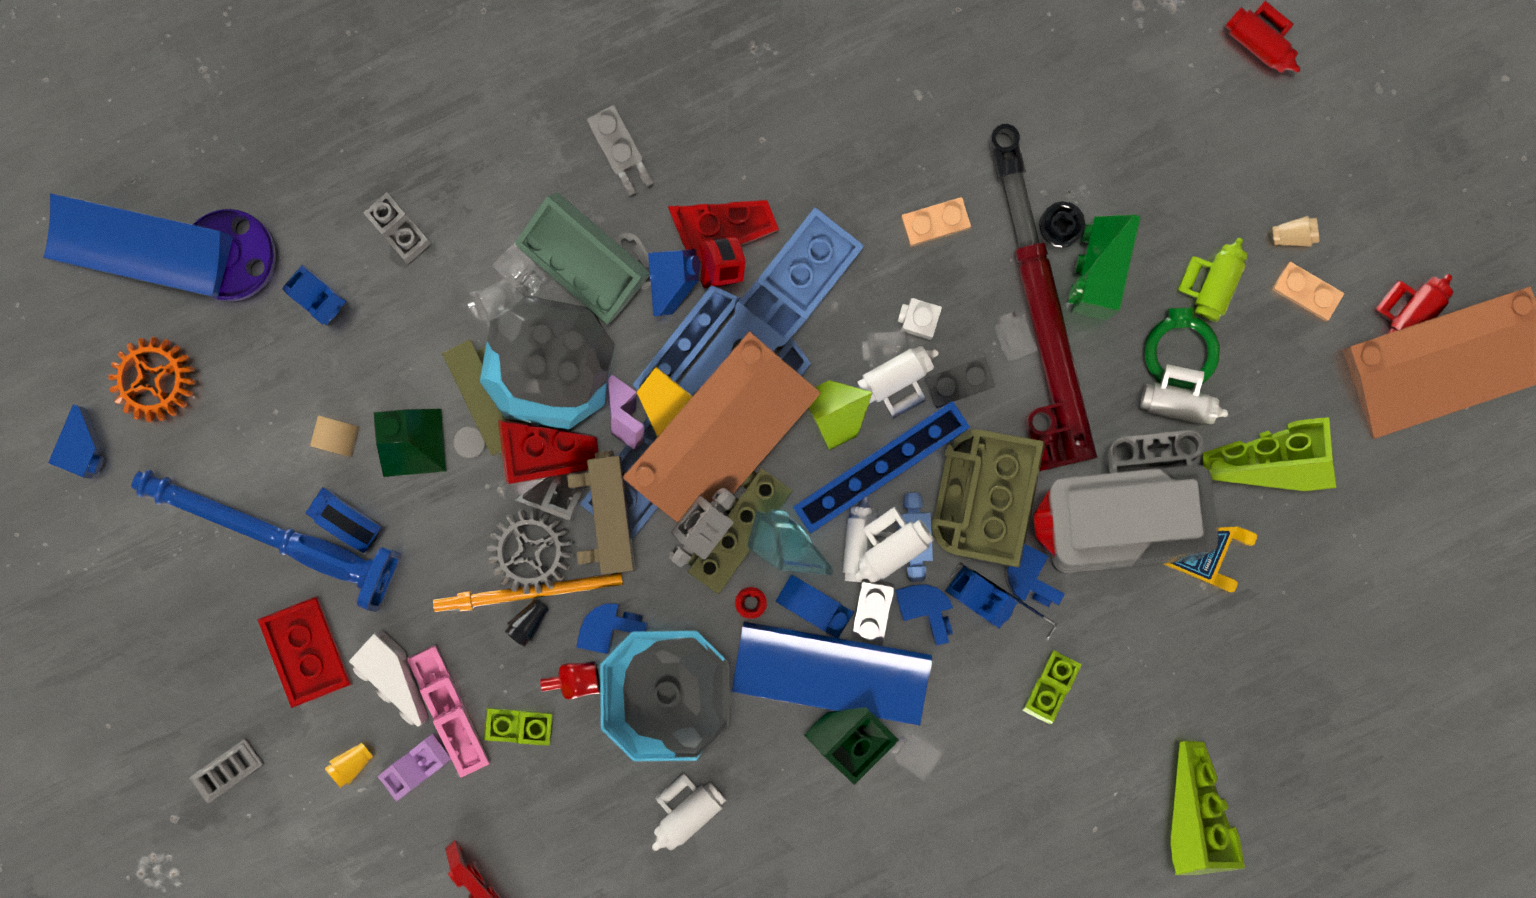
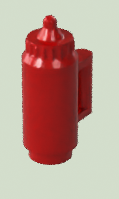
M1266 0L1255 13L1250 9L1246 11L1240 7L1225 25L1231 31L1229 34L1268 67L1276 69L1279 73H1283L1285 69L1293 70L1295 73L1300 72L1301 68L1297 65L1295 59L1298 52L1284 38L1294 23ZM1260 13L1264 15L1274 25L1281 29L1282 32L1279 34L1265 21L1258 17V15Z
M1447 274L1442 279L1433 277L1423 284L1418 291L1398 280L1375 309L1379 315L1391 322L1389 326L1390 331L1387 334L1437 318L1449 304V299L1453 295V290L1450 287L1452 276ZM1403 294H1408L1412 299L1399 315L1395 317L1389 313Z

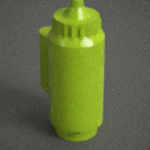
M1237 238L1232 245L1224 244L1221 251L1216 254L1213 263L1192 256L1177 291L1197 299L1195 302L1197 306L1195 313L1213 322H1218L1221 316H1225L1246 267L1245 262L1248 253L1242 249V238ZM1203 266L1210 270L1200 293L1193 291L1192 287Z

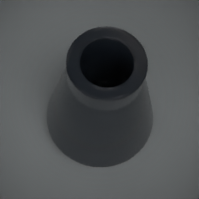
M534 598L526 608L507 623L508 628L505 630V633L515 642L525 647L528 642H533L549 609Z

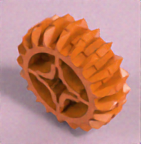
M151 337L148 345L146 339L139 338L138 349L133 343H128V355L122 351L117 353L118 357L123 360L121 364L111 363V367L118 369L117 375L110 374L108 376L109 380L117 381V385L111 386L109 390L111 393H120L114 402L118 405L125 403L122 411L126 414L134 410V419L140 420L145 414L146 422H153L156 414L159 421H165L166 410L171 416H176L178 414L175 408L176 404L182 408L187 406L186 402L181 399L183 395L187 397L193 396V392L186 390V386L196 384L195 379L187 378V374L193 373L195 369L192 366H183L190 360V357L186 354L179 356L182 348L178 345L170 349L171 341L164 339L160 344L157 337ZM160 354L170 362L154 368L144 357ZM135 365L138 371L137 379L129 385L130 373ZM148 371L151 374L157 375L154 379L155 386L147 384L150 381ZM175 371V385L170 394L166 383L174 375L173 372ZM150 391L155 397H158L160 403L143 405L135 396L138 394L143 395Z

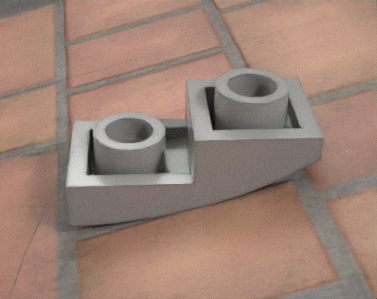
M387 192L363 212L407 264L432 244Z

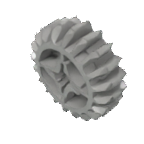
M523 509L519 510L518 516L520 520L518 521L515 520L512 514H508L506 516L510 523L508 527L502 522L497 524V527L503 531L502 535L500 536L496 533H491L490 535L492 539L498 540V545L487 546V550L497 551V557L488 558V562H499L500 565L492 573L494 575H499L502 572L506 574L500 581L502 585H506L511 579L514 580L511 586V590L514 592L518 590L520 584H524V594L530 593L531 585L535 586L536 593H542V582H545L546 586L552 589L554 588V584L550 579L552 576L559 581L564 579L563 575L558 572L560 567L564 570H570L571 566L562 561L563 557L573 558L572 552H564V547L572 545L573 542L572 540L562 541L561 537L568 533V529L562 528L556 531L555 528L559 525L560 520L555 518L548 524L547 521L550 515L548 512H544L540 520L537 519V509H531L530 518H526V513ZM537 525L544 528L549 535L533 541L524 532L522 527ZM514 533L518 542V550L511 558L506 560V543L511 534ZM525 542L530 543V546H534V544L539 546L544 543L535 551L536 561L531 560V557L517 560L526 551ZM555 543V560L547 571L542 554L544 550ZM527 562L537 571L539 577L525 578L516 574L511 568Z

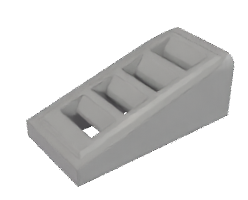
M244 739L191 776L190 780L207 803H211L264 764L248 741ZM239 751L242 752L251 765L248 768H245L237 757L236 753ZM230 759L239 771V774L235 776L225 761ZM219 767L221 769L223 774L228 779V782H226L225 784L223 783L221 778L214 770L215 768ZM208 775L217 787L214 792L203 778L204 776Z

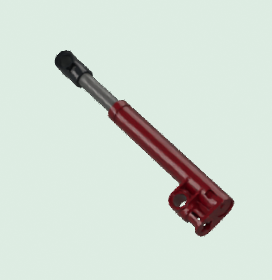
M1001 124L991 133L988 140L989 148L993 152L998 177L1004 181L1020 247L1015 250L1017 262L1020 263L1019 270L1052 405L1031 411L1025 419V428L1029 433L1030 439L1045 442L1040 467L1041 472L1095 459L1098 456L1050 260L1047 258L1046 244L1039 242L1023 177L1026 169L1019 144L1020 134L1013 125ZM1000 133L1008 134L1012 139V145L1009 147L1000 146L996 141V135ZM1036 414H1042L1047 418L1048 427L1045 431H1039L1034 427L1033 418Z

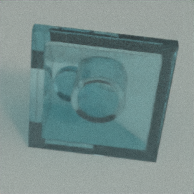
M771 509L770 513L757 511L747 545L750 550L779 570L832 575L833 568L801 526L788 518L789 513L779 509Z

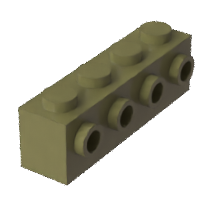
M762 468L758 474L753 471L742 485L746 491L740 499L735 498V502L730 510L725 511L734 523L708 557L704 560L693 553V558L687 563L691 566L688 573L717 594H720L793 492V490Z

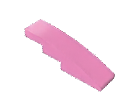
M436 644L407 657L406 660L420 687V693L433 717V723L460 778L489 765V760Z

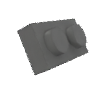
M985 357L925 378L935 408L995 387Z

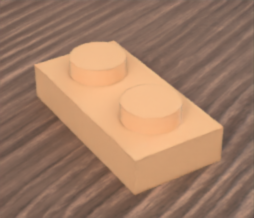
M962 197L901 216L910 246L971 228Z
M1291 261L1287 263L1272 289L1324 321H1329L1345 294Z

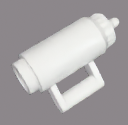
M923 346L908 349L862 375L863 379L858 381L857 384L860 389L873 392L869 404L874 401L878 403L883 400L892 418H895L926 400L917 381L925 377L927 372L933 370L932 361L939 355V350H925ZM912 384L915 392L891 405L888 397Z
M1166 364L1161 383L1154 382L1153 385L1146 383L1142 392L1140 408L1147 409V413L1196 424H1214L1216 418L1228 416V411L1219 406L1218 398L1200 392L1204 378V372ZM1170 377L1195 383L1194 389L1189 390L1167 385L1168 379Z
M868 496L862 499L857 507L851 508L850 516L847 518L842 573H845L844 581L862 583V580L856 581L854 578L860 569L858 561L865 556L867 551L874 547L863 530L864 527L877 519L878 513L877 509L871 508ZM879 532L875 536L876 538L877 536L888 538L893 533Z
M893 507L863 528L874 547L867 551L865 556L858 561L860 569L854 578L856 581L868 579L871 583L879 579H885L929 548V544L934 541L929 529L920 519L915 523L911 521L907 524L897 508ZM897 521L901 529L879 543L875 535Z
M683 772L655 797L668 815L661 820L660 825L654 831L657 838L656 842L652 845V849L657 851L660 848L667 847L671 851L677 846L683 845L723 809L721 805L727 801L726 798L711 782L705 786L700 785L697 788ZM689 786L693 793L672 810L668 803L685 787Z

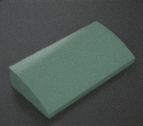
M558 192L545 198L514 243L606 324H610L650 275V271Z

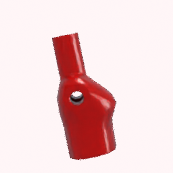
M597 662L562 664L559 667L558 677L540 679L541 690L560 689L563 697L567 700L586 695L600 694Z

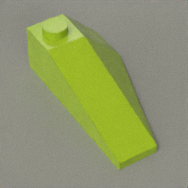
M1329 417L1294 421L1288 423L1285 430L1273 434L1269 430L1259 433V439L1247 443L1236 441L1203 452V467L1210 472L1212 480L1298 491L1337 488Z
M1183 741L1179 745L1170 843L1172 862L1176 875H1201L1245 869L1240 836L1236 826L1230 827L1225 810L1229 809L1225 798L1221 799L1215 787L1218 777L1205 742Z

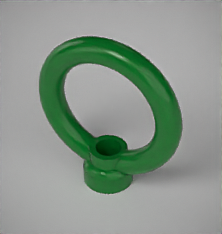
M1194 307L1168 308V317L1154 326L1147 337L1144 349L1146 365L1152 376L1160 383L1164 369L1158 361L1157 347L1163 335L1174 328L1188 327L1197 331L1204 338L1208 354L1204 366L1199 370L1204 372L1202 384L1213 375L1220 359L1218 338L1214 330L1205 321L1194 316ZM1169 377L1167 385L1192 389L1195 383Z

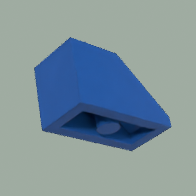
M696 249L648 253L653 316L673 314L699 281L700 260L696 256Z
M72 405L48 463L83 478L91 479L93 474L96 475L102 467L104 458L101 455L104 449L86 408Z

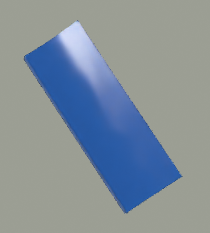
M50 193L49 230L43 258L218 298L233 236L219 230Z
M744 622L731 692L835 711L866 707L876 718L920 726L932 655Z

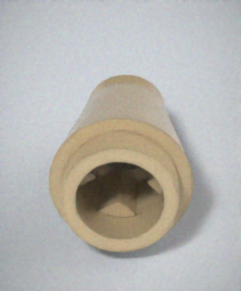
M1305 216L1278 226H1272L1274 245L1312 247V243L1320 242L1317 218Z

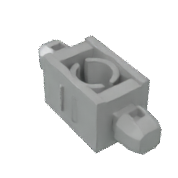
M722 488L718 490L712 497L714 500L711 503L699 495L671 531V534L680 542L670 552L669 559L679 567L685 566L693 558L691 556L693 552L705 560L734 522L724 512L730 510L736 496L727 489Z

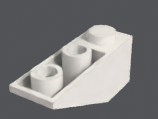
M380 630L370 637L349 662L354 666L353 671L364 681L369 680L377 688V694L387 703L392 702L400 709L399 714L407 723L415 724L419 727L429 717L413 672L406 660V653L383 630Z

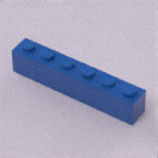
M951 401L793 506V509L811 534L968 430L970 426L955 403Z

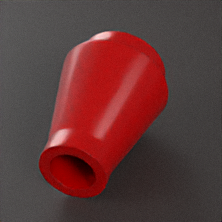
M747 587L737 594L735 607L742 617L755 619L766 610L767 599L760 589ZM750 596L755 597L757 600L754 609L747 608L745 605L746 599Z

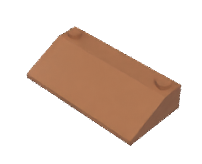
M1531 286L1343 349L1342 351L1372 438L1375 439L1536 385V299Z
M748 330L742 341L635 464L623 474V479L678 523L699 495L711 503L714 500L712 497L722 488L727 489L733 494L821 392Z

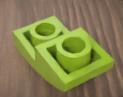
M1053 650L1022 711L1051 725L1058 714L1066 694L1069 693L1082 664Z
M486 708L483 740L550 746L552 714Z

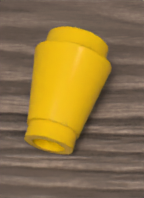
M361 742L358 746L329 761L331 764L325 770L341 788L346 783L350 785L373 756Z

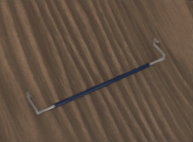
M959 563V565L951 575V578H953L960 565H964L963 563ZM972 570L973 572L981 576L987 582H989L994 587H996L1000 591L1004 592L1005 594L1013 598L1021 605L1025 606L1038 616L1046 619L1047 621L1055 625L1047 637V640H1049L1051 634L1057 627V624H1055L1054 622L1046 618L1044 615H1042L1026 603L1022 602L1009 592L1005 591L992 581L988 580L975 570Z

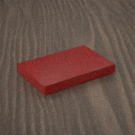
M318 596L257 619L291 708L352 685Z

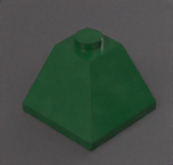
M405 409L373 412L376 446L383 477L447 472L442 409Z
M866 707L827 712L804 735L854 785L899 741Z

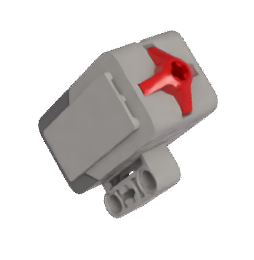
M1190 430L1121 437L1113 442L1108 452L1110 474L1057 480L1051 489L1047 491L1034 513L1035 536L1052 554L1055 568L1062 573L1132 567V565L1144 566L1202 559L1208 553H1213L1217 549L1218 529L1210 472L1205 467L1192 465L1191 463L1198 458L1203 450L1204 442L1202 437L1197 432ZM1184 439L1191 440L1196 447L1195 453H1183L1179 447L1180 441ZM1170 440L1173 441V456H1170L1171 450L1162 451L1158 457H1155L1154 452H1148L1153 443H1156L1157 448H1168ZM1119 446L1128 447L1132 452V458L1128 461L1118 459L1115 449ZM1174 464H1178L1176 467L1159 468V469H1153V468H1151V467H1154V466H1164V465H1174Z

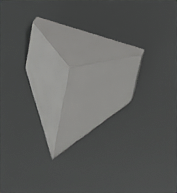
M578 471L547 477L514 501L574 521L586 486L569 488L567 475L583 473Z

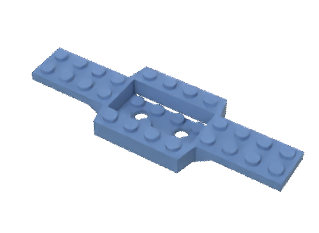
M814 208L742 298L711 285L633 383L634 387L638 391L656 367L677 383L734 310L735 314L678 385L693 396L732 352L733 344L737 340L743 339L748 330L772 351H775L777 347L784 346L778 356L803 376L811 366V362L792 338L863 250L864 245L817 208ZM648 417L643 423L644 443L636 451L626 445L618 455L622 456L624 473L635 464L657 438ZM625 480L633 540L658 507ZM590 490L580 505L594 515Z

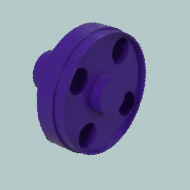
M221 209L205 214L193 224L219 230L233 236L218 298H211L221 301H240L259 292L272 279L276 262L275 244L268 229L258 219L240 210ZM247 219L250 224L249 230L244 234H237L236 226L238 222ZM256 261H262L264 263V271L259 276H252L251 266Z

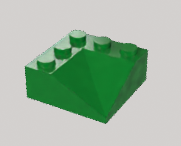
M1095 216L1090 224L1085 223L1081 242L1086 243L1084 255L1078 254L1074 270L1075 273H1079L1078 281L1071 285L1067 302L1072 304L1071 312L1109 320L1120 311L1141 216Z

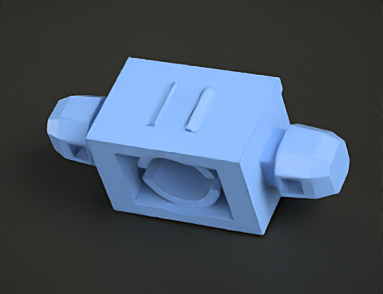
M919 492L906 493L904 508H907V513H900L907 524L911 521L915 523L920 519L932 534L931 513L920 512V507H923L921 494ZM932 542L927 550L909 561L910 566H907V572L911 582L925 580L926 566H923V561H933Z

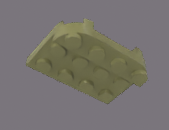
M973 429L959 435L947 446L944 454L946 460L934 518H931V530H933L938 544L945 551L959 557L962 556L1017 568L1021 567L1045 442Z

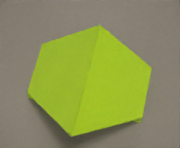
M832 380L816 386L815 388L821 394L808 409L828 449L831 450L858 436L873 392Z

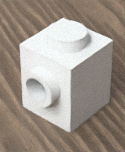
M911 298L909 305H902L897 322L903 323L901 332L931 341L942 307Z

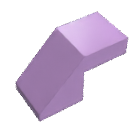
M611 375L608 378L611 434L636 451L644 443V425L630 416L636 410V391L614 375Z
M431 734L377 777L397 802L448 763L451 758L434 735Z

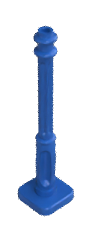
M146 470L144 473L138 471L132 481L131 488L136 490V494L140 498L148 495L154 498L157 505L164 502L275 547L279 549L281 555H288L301 564L322 574L356 583L357 588L361 589L357 598V605L368 611L376 612L380 608L400 561L401 554L399 552L384 547L377 551L373 560L368 559L366 561L351 551L331 542L297 533L294 529L283 530L172 484L170 477L163 479L154 477L152 470Z

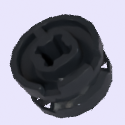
M1064 201L1049 206L1039 222L1041 237L1047 244L1056 248L1070 247L1081 237L1085 228L1084 214L1079 207Z

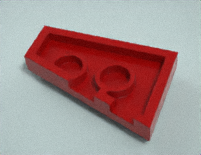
M767 200L668 206L685 250L696 249V256H698L700 262H702V255L699 247L703 240L735 236L742 246L779 231Z
M498 420L505 481L508 484L588 470L587 460L595 459L594 453L598 452L597 437L592 434Z
M453 841L445 848L450 868L448 875L457 887L464 886L470 892L468 898H500L492 887L487 889L483 887L485 881L473 863L468 866L464 863L461 855L462 849L456 841Z

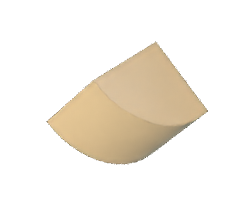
M318 416L310 446L352 457L360 427Z

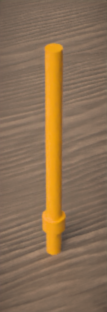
M622 573L553 582L554 588L549 589L544 583L541 584L542 593L539 594L536 593L534 585L530 586L529 594L523 593V587H519L515 592L511 588L471 594V591L460 592L454 597L434 599L433 608L434 612L459 609L461 612L473 610L474 606L623 585Z

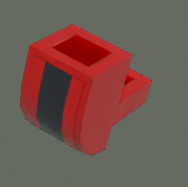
M735 236L707 239L700 243L699 250L702 255L700 280L703 288H709L711 285L716 287L743 282L746 259L741 245Z

